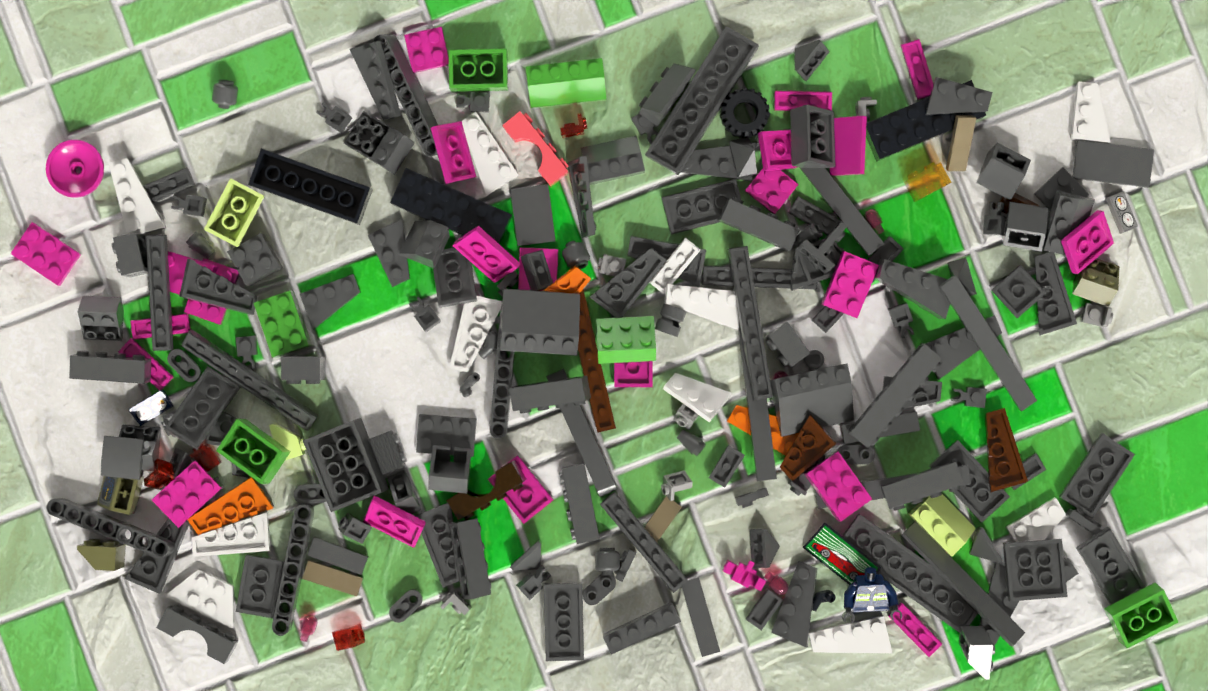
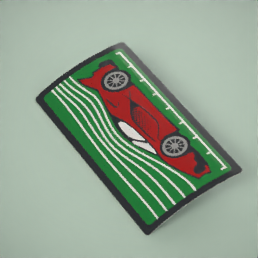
M823 523L803 546V549L849 585L854 582L857 575H865V568H875L876 574L881 569L877 563L827 523Z

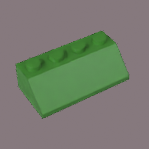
M602 58L526 67L531 108L607 100Z

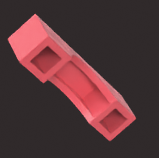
M519 111L502 126L514 142L529 141L540 149L542 163L538 172L548 185L552 187L568 174L567 168L569 166L563 158H557L555 155L557 151L551 143L548 145L543 140L545 136L540 129L537 128L535 130L531 125L533 121L527 113L523 115Z

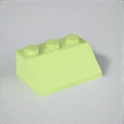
M230 178L204 230L238 247L265 196Z
M943 494L935 498L930 496L924 497L923 502L918 503L908 513L951 557L966 544L976 529Z

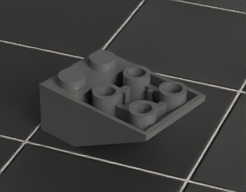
M363 111L344 142L348 147L394 175L415 143L401 132Z

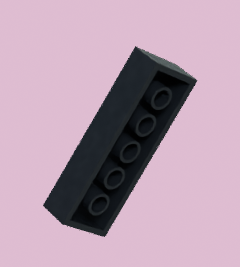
M972 80L963 83L964 85L974 87ZM929 97L866 123V138L877 162L953 131L956 115H974L977 121L985 117L986 113L925 115Z
M262 148L248 183L251 187L360 225L373 191L368 186Z
M405 168L390 202L392 205L425 220H431L444 225L450 231L462 236L479 226L499 244H501L513 217L512 214L408 168Z

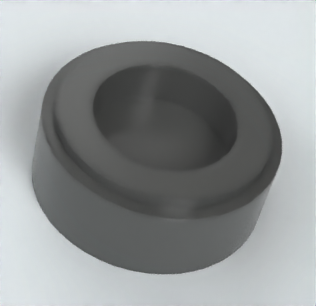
M818 350L809 351L810 354L804 358L806 366L810 369L820 368L824 363L823 354Z

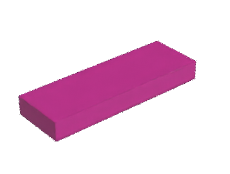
M920 39L900 45L917 100L929 97L932 92L933 81Z
M774 92V111H790L804 105L832 111V92Z
M188 313L171 315L173 335L188 333L191 330ZM151 318L130 321L133 340L152 338Z
M130 338L118 351V353L126 354V357L145 355V358L151 359V383L159 391L163 390L174 378L169 371L133 338Z
M901 602L897 608L902 612V619H900L899 612H894L893 621L930 657L942 643Z

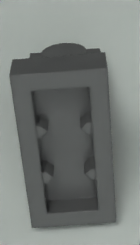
M843 222L837 224L817 248L806 239L796 249L826 274L835 266L826 256L833 250L831 245L835 241L839 242L844 237L845 233L843 231L847 226Z

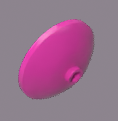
M68 140L57 145L49 154L46 161V176L50 185L58 193L72 198L84 197L92 193L100 185L104 176V162L99 151L91 144L81 140ZM81 167V172L77 174L76 169Z

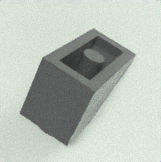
M405 470L387 478L395 505L410 514L421 510L418 498Z

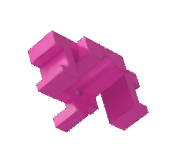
M727 560L722 569L723 572L732 575L731 580L747 588L751 585L761 591L766 583L765 579L756 575L757 571L753 569L755 563L750 560L747 565L741 562L737 565Z

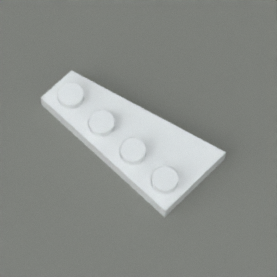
M125 158L110 162L109 167L127 234L135 232L145 234L167 228L150 200L147 191L144 189L130 160Z
M477 296L476 302L464 304L449 368L469 372L501 310L502 301Z

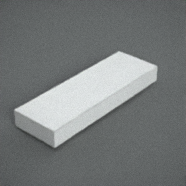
M685 237L649 283L665 294L666 284L672 285L699 253L700 249Z

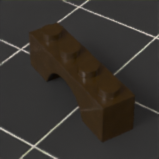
M516 460L495 471L496 482L491 492L476 494L467 489V493H457L446 500L458 520L463 517L465 520L475 515V510L480 508L482 511L491 506L490 501L494 499L499 501L507 496V491L513 489L515 492L524 486L522 483L526 480V477Z

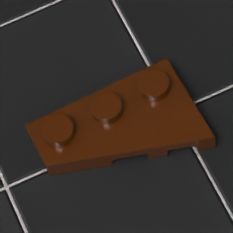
M811 414L780 465V468L791 481L795 480L836 444Z

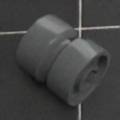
M663 304L660 312L662 318L657 320L655 329L678 337L681 329L679 323L684 321L686 311Z

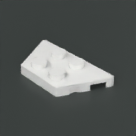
M201 569L194 572L165 596L231 629L234 628V585Z

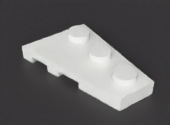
M1077 82L1071 139L1109 144L1110 138L1098 84Z
M674 373L663 388L709 423L732 395L731 392L678 373Z
M1054 497L1006 526V529L1014 542L1045 540L1066 513Z

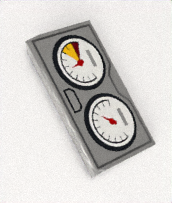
M1124 191L1106 198L1120 234L1138 227Z

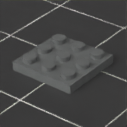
M1062 539L1003 543L1008 601L1068 597Z

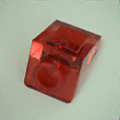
M581 113L577 114L579 125H575V123L564 124V127L560 128L562 138L584 135V129H587L586 117L582 118Z
M201 444L198 450L193 448L194 452L190 454V457L194 458L207 472L222 463L210 444Z
M156 459L154 461L155 471L143 480L144 486L160 490L174 480L171 462Z
M361 624L332 632L337 651L356 647L365 642V634Z

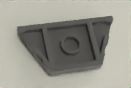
M824 239L811 244L817 248ZM836 242L831 245L833 250L826 257L835 266L831 271L824 274L799 250L794 249L790 290L793 291L831 278L842 251L845 250L840 248Z

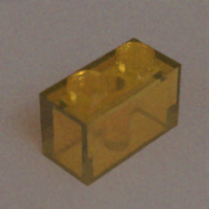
M932 162L924 167L925 171L921 173L915 171L907 176L908 180L904 183L914 202L952 183L941 162L938 164Z

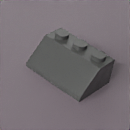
M675 63L670 68L666 67L661 74L662 80L660 83L655 82L650 89L652 94L649 98L645 96L639 104L641 107L639 114L658 127L689 84L696 70Z
M810 105L791 109L792 166L804 169L834 168V111Z
M637 136L581 148L582 156H587L590 185L645 173Z
M1057 190L1047 221L1043 250L1065 255L1061 240L1090 217L1095 199Z

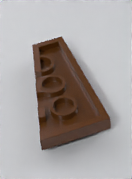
M1005 408L986 413L990 493L1028 482Z

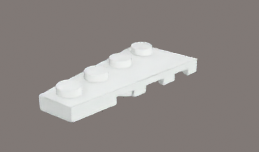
M474 112L462 120V125L469 149L488 197L519 175L479 115Z
M666 284L664 304L739 330V315L735 291Z
M268 512L192 537L193 557L270 551Z
M883 615L809 632L813 652L892 653Z

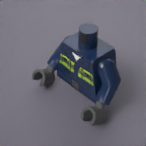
M865 568V575H857L854 582L844 592V609H846L842 614L844 622H846L848 614L851 615V623L855 621V615L851 613V609L853 612L889 611V607L892 608L890 613L892 620H894V612H899L900 619H902V612L897 608L899 603L895 589L889 581H884L883 575L876 574L875 568Z

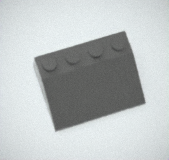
M503 288L498 335L500 351L577 355L580 294Z
M848 363L770 380L773 394L772 399L781 437L800 433L810 414L822 427L854 420L852 381Z
M361 418L303 440L331 512L389 489L386 479L381 473Z

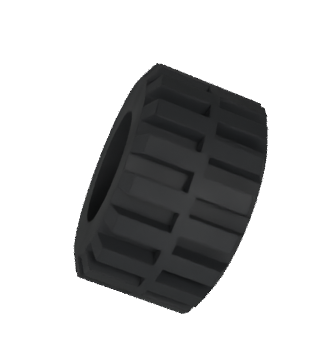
M742 88L728 95L723 102L720 113L722 125L726 127L725 130L727 132H731L734 137L751 138L764 129L770 116L769 104L767 105L766 103L767 99L761 96L762 93H757L752 88L750 90ZM740 103L752 105L756 111L755 120L749 124L740 123L734 116L735 107Z

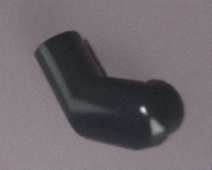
M831 590L815 593L813 597V611L816 612L821 603L834 602L836 599L835 594Z

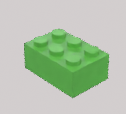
M507 49L449 50L450 91H508Z
M290 290L254 302L272 358L312 346L294 291Z
M654 316L596 319L598 364L656 361Z
M236 419L216 450L260 484H269L291 452L247 419Z
M1156 583L1104 608L1118 641L1126 648L1178 623L1164 589Z

